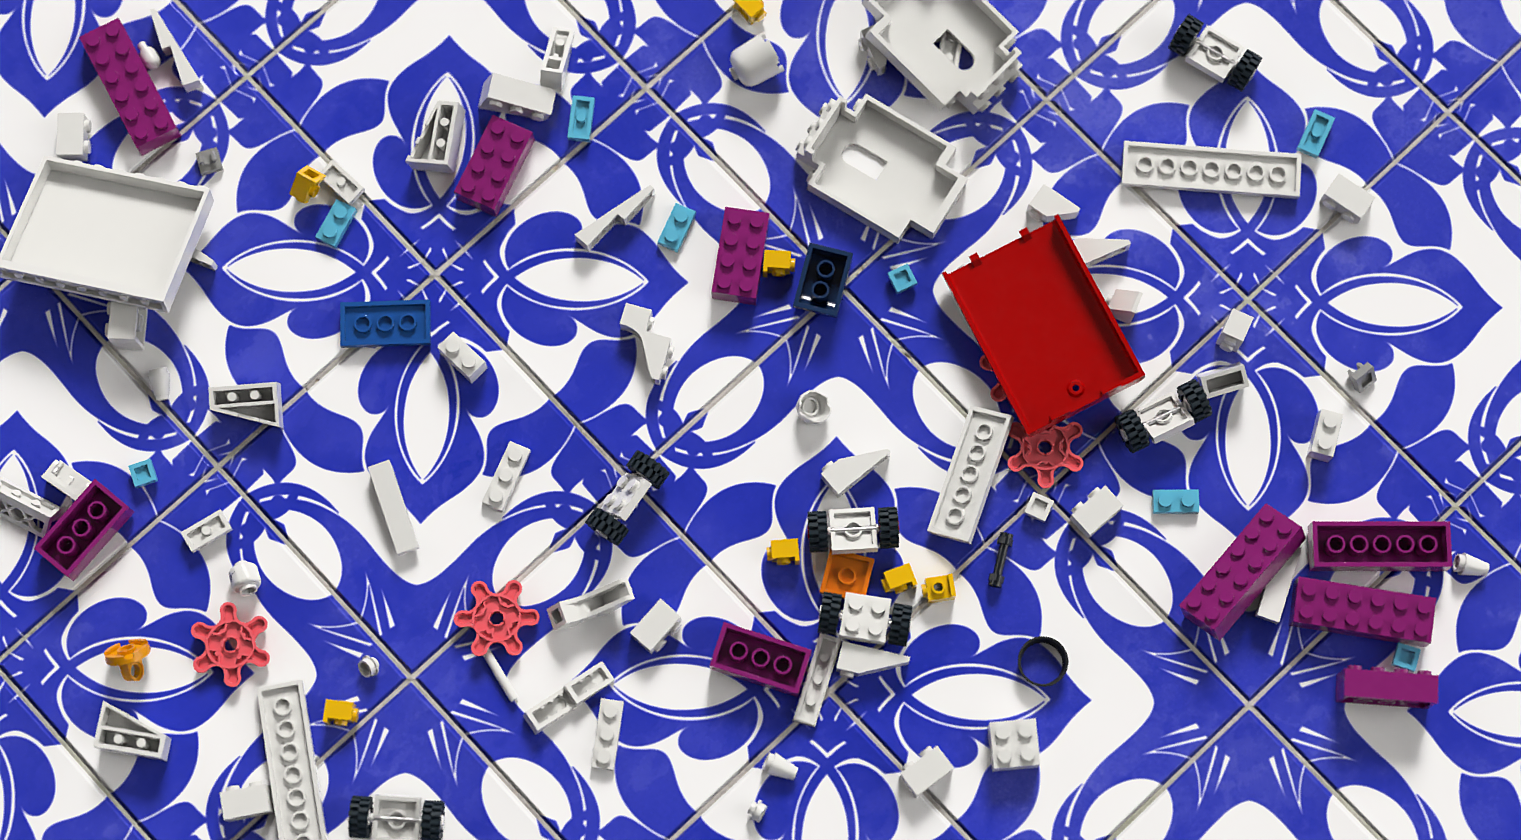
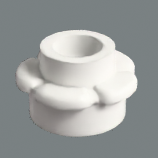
M365 655L358 663V669L364 677H373L379 672V663L374 657Z
M759 800L758 803L753 802L747 811V814L750 815V821L755 820L759 822L764 816L767 806L762 803V800Z

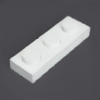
M512 441L509 442L482 499V504L501 512L504 511L529 458L530 449Z
M601 698L591 768L611 771L615 769L624 701Z

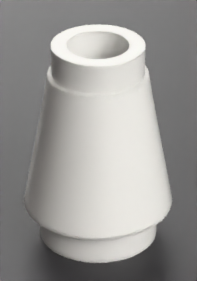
M167 367L149 370V376L147 377L156 401L169 400L170 373H168Z
M1466 553L1457 554L1453 561V571L1457 572L1458 575L1486 576L1489 572V563Z
M769 752L762 770L767 771L766 774L793 780L798 767L779 754Z

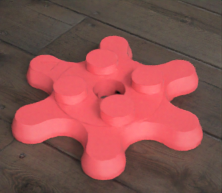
M1013 422L1009 436L1020 443V451L1009 458L1008 468L1013 472H1019L1025 467L1034 468L1038 473V485L1045 489L1050 488L1054 484V471L1057 468L1066 467L1073 472L1080 471L1083 467V460L1080 456L1072 453L1070 443L1081 436L1083 432L1082 426L1077 422H1071L1065 427L1054 425L1032 437H1027L1022 425L1018 422ZM1041 442H1047L1051 446V451L1044 454L1039 450L1038 446Z
M476 581L472 584L471 593L476 599V605L470 611H458L454 615V623L458 627H471L476 631V639L471 645V651L475 656L485 655L493 643L504 645L508 654L512 656L521 653L523 645L517 637L518 630L522 626L536 625L539 622L540 616L535 609H522L518 606L517 598L522 592V585L519 581H509L505 589L497 594L492 593L483 581ZM495 613H500L504 617L503 622L497 625L492 624L490 621L491 616Z
M226 602L220 607V621L216 625L208 626L203 622H197L191 628L192 636L205 643L204 653L193 662L194 670L198 673H205L212 667H220L224 671L225 684L229 687L238 686L241 682L240 671L245 664L253 663L258 667H264L270 661L269 653L259 649L255 642L256 637L267 629V620L262 616H256L249 622H241L237 618V608L233 603ZM229 639L237 641V647L234 651H227L225 648V643Z

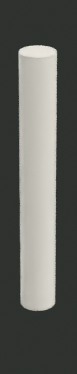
M488 648L487 653L483 657L510 702H513L519 697Z

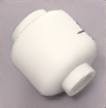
M245 560L238 561L229 571V579L233 591L242 596L254 594L261 585L259 571L254 563Z

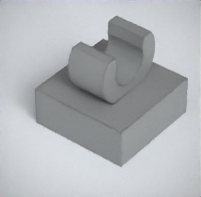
M217 147L195 153L202 176L224 170Z
M1358 362L1356 364L1358 370L1352 372L1350 369L1347 371L1354 389L1359 393L1377 381L1374 367L1368 362L1364 365Z

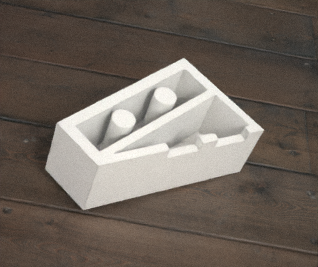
M493 72L483 83L478 108L530 117L535 121H543L551 116L556 90Z
M437 100L425 123L426 126L421 136L415 141L416 145L411 155H408L405 160L412 170L455 173L466 112L459 102Z
M269 382L208 387L210 410L284 429L280 383Z
M103 701L93 747L99 750L167 761L172 738Z

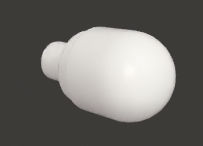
M144 41L138 43L139 56L144 66L150 70L158 68L161 60L156 50L148 47Z

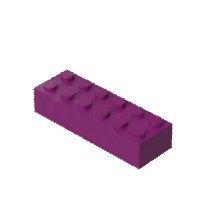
M119 17L79 37L136 148L142 156L182 136Z
M1265 504L1179 605L1184 617L1220 641L1304 542L1306 537L1302 526L1270 505Z
M1312 521L1307 526L1309 571H1447L1452 567L1450 521Z
M1298 577L1293 585L1289 626L1426 647L1432 641L1436 598Z

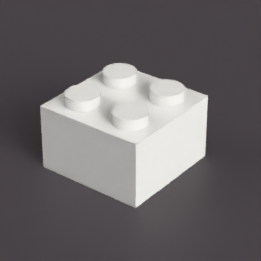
M108 301L107 314L110 316L109 323L105 325V336L117 349L144 350L148 309Z
M1036 718L989 722L988 736L992 772L1038 768L1041 765Z

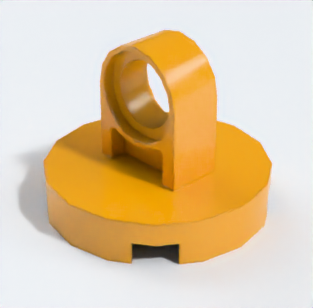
M147 639L128 640V645L121 647L120 643H117L104 651L106 664L119 666L125 681H140L144 675L142 658L151 652ZM132 666H134V670H135L133 677H132V675H131V668H132Z

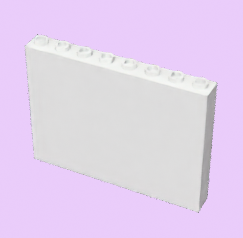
M44 155L0 252V278L169 313L215 202L211 190L202 185L193 186L182 181L173 182L162 177L154 178L145 176L142 173L134 174L121 169L104 168L98 164L89 165L78 160L70 161L58 156L50 157Z

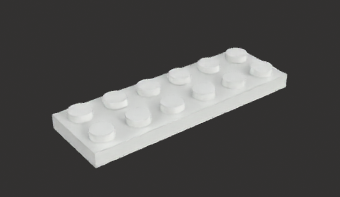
M970 405L927 529L930 534L971 544L1014 420L1012 415Z

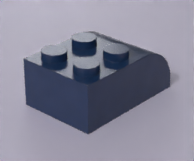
M809 243L793 307L837 318L853 260V253Z

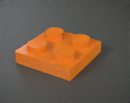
M830 548L820 594H824V592L842 594V599H845L846 592L866 595L875 559L853 553L832 554V549Z

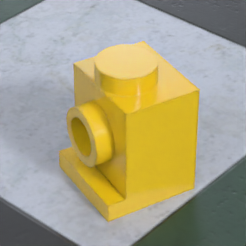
M733 0V7L751 25L756 21L760 22L767 15L762 0Z
M308 165L296 173L289 195L295 197L301 203H308L311 197L314 198L320 190L318 184L325 179L326 175Z
M764 250L763 277H768V273H772L776 277H784L785 274L795 272V259L791 258V251Z
M798 538L771 540V547H766L767 561L772 560V562H777V565L791 564L790 561H795V565H800Z
M910 563L883 573L884 579L881 580V584L885 593L895 591L896 594L908 590L910 585L912 589L917 588V581Z
M953 574L925 578L924 584H921L922 597H927L928 603L955 600L956 592ZM940 584L943 589L938 592L934 589V585Z
M326 699L323 723L331 725V721H334V725L347 726L348 723L358 722L359 709L356 708L357 705L354 702Z

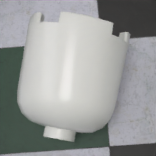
M764 32L737 47L730 55L732 67L729 68L731 75L734 80L739 79L746 86H755L785 71L783 65H777L780 63L779 58L770 41H764L766 38Z

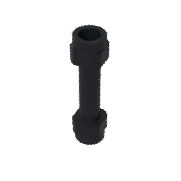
M1000 532L997 544H999V550L994 571L989 574L988 586L1001 588L1004 583L1005 577L1002 576L1008 547H1012L1014 536L1010 533Z

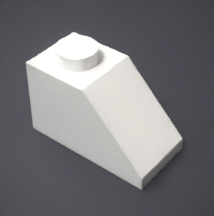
M1043 184L1028 204L1027 211L1036 221L1041 220L1044 223L1053 221L1054 216L1059 214L1061 220L1074 219L1078 216L1080 208L1046 184Z
M1115 289L1113 295L1108 294L1106 303L1115 319L1130 324L1143 293L1140 291Z

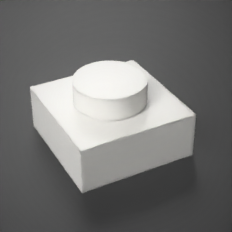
M1033 492L1024 514L1045 523L1054 501Z

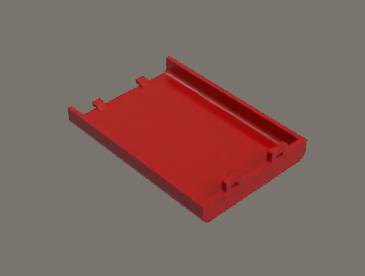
M1059 214L1054 216L1053 221L1032 232H1029L1027 227L1019 230L1020 238L979 258L976 252L969 256L971 263L949 274L946 271L942 273L949 290L1027 437H1032L1135 385L1145 378L1142 367ZM1077 385L1079 387V390L1074 391L1072 389L1073 386Z

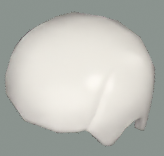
M817 390L806 391L800 395L796 404L799 417L808 424H820L827 420L832 412L828 397Z

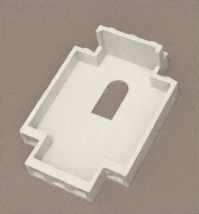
M863 0L861 3L878 20L868 31L865 38L939 111L945 106L949 109L959 100L973 115L978 110L983 112L991 104L988 100L993 95L997 98L1006 89L1003 85L1008 80L1012 83L1020 75L1018 70L1023 65L1017 58L1022 52L1017 47L1011 52L1008 51L1016 42L1014 37L1018 31L987 0ZM948 31L972 55L973 66L968 70L957 68L933 43Z
M865 94L863 99L859 98L856 101L853 110L847 107V99L839 96L837 100L831 99L828 104L824 103L819 111V119L817 122L812 121L807 130L809 134L806 139H801L795 149L797 151V159L816 170H812L806 180L808 182V191L899 244L909 226L933 239L967 186L968 178L948 167L956 154L957 147ZM850 145H857L885 161L886 165L877 179H874L847 163L843 158L844 149Z

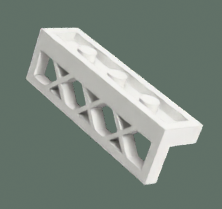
M0 476V500L5 508H0V516L43 538L49 531L51 522L60 515L62 508ZM13 509L21 510L25 518L18 517ZM36 518L44 522L43 529L37 527L33 519Z

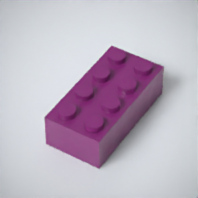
M492 115L454 191L456 199L497 217L535 141L533 132Z
M725 207L711 291L712 299L756 305L770 213Z
M94 479L37 543L34 549L64 575L75 581L133 515L134 511Z
M724 622L709 666L711 670L798 697L812 650Z
M1348 665V668L1343 669L1336 675V702L1428 709L1438 703V675H1431L1432 672L1427 670L1408 673V669H1394V672H1387L1383 667H1371V670H1362V666Z

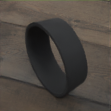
M1038 636L1030 639L1022 646L1018 655V667L1022 676L1029 683L1036 686H1051L1059 682L1066 674L1068 655L1063 645L1057 640L1047 636ZM1037 643L1053 646L1062 658V670L1059 676L1047 684H1038L1031 681L1025 676L1021 667V659L1027 648Z

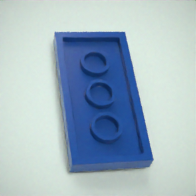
M430 299L340 302L341 348L431 345Z

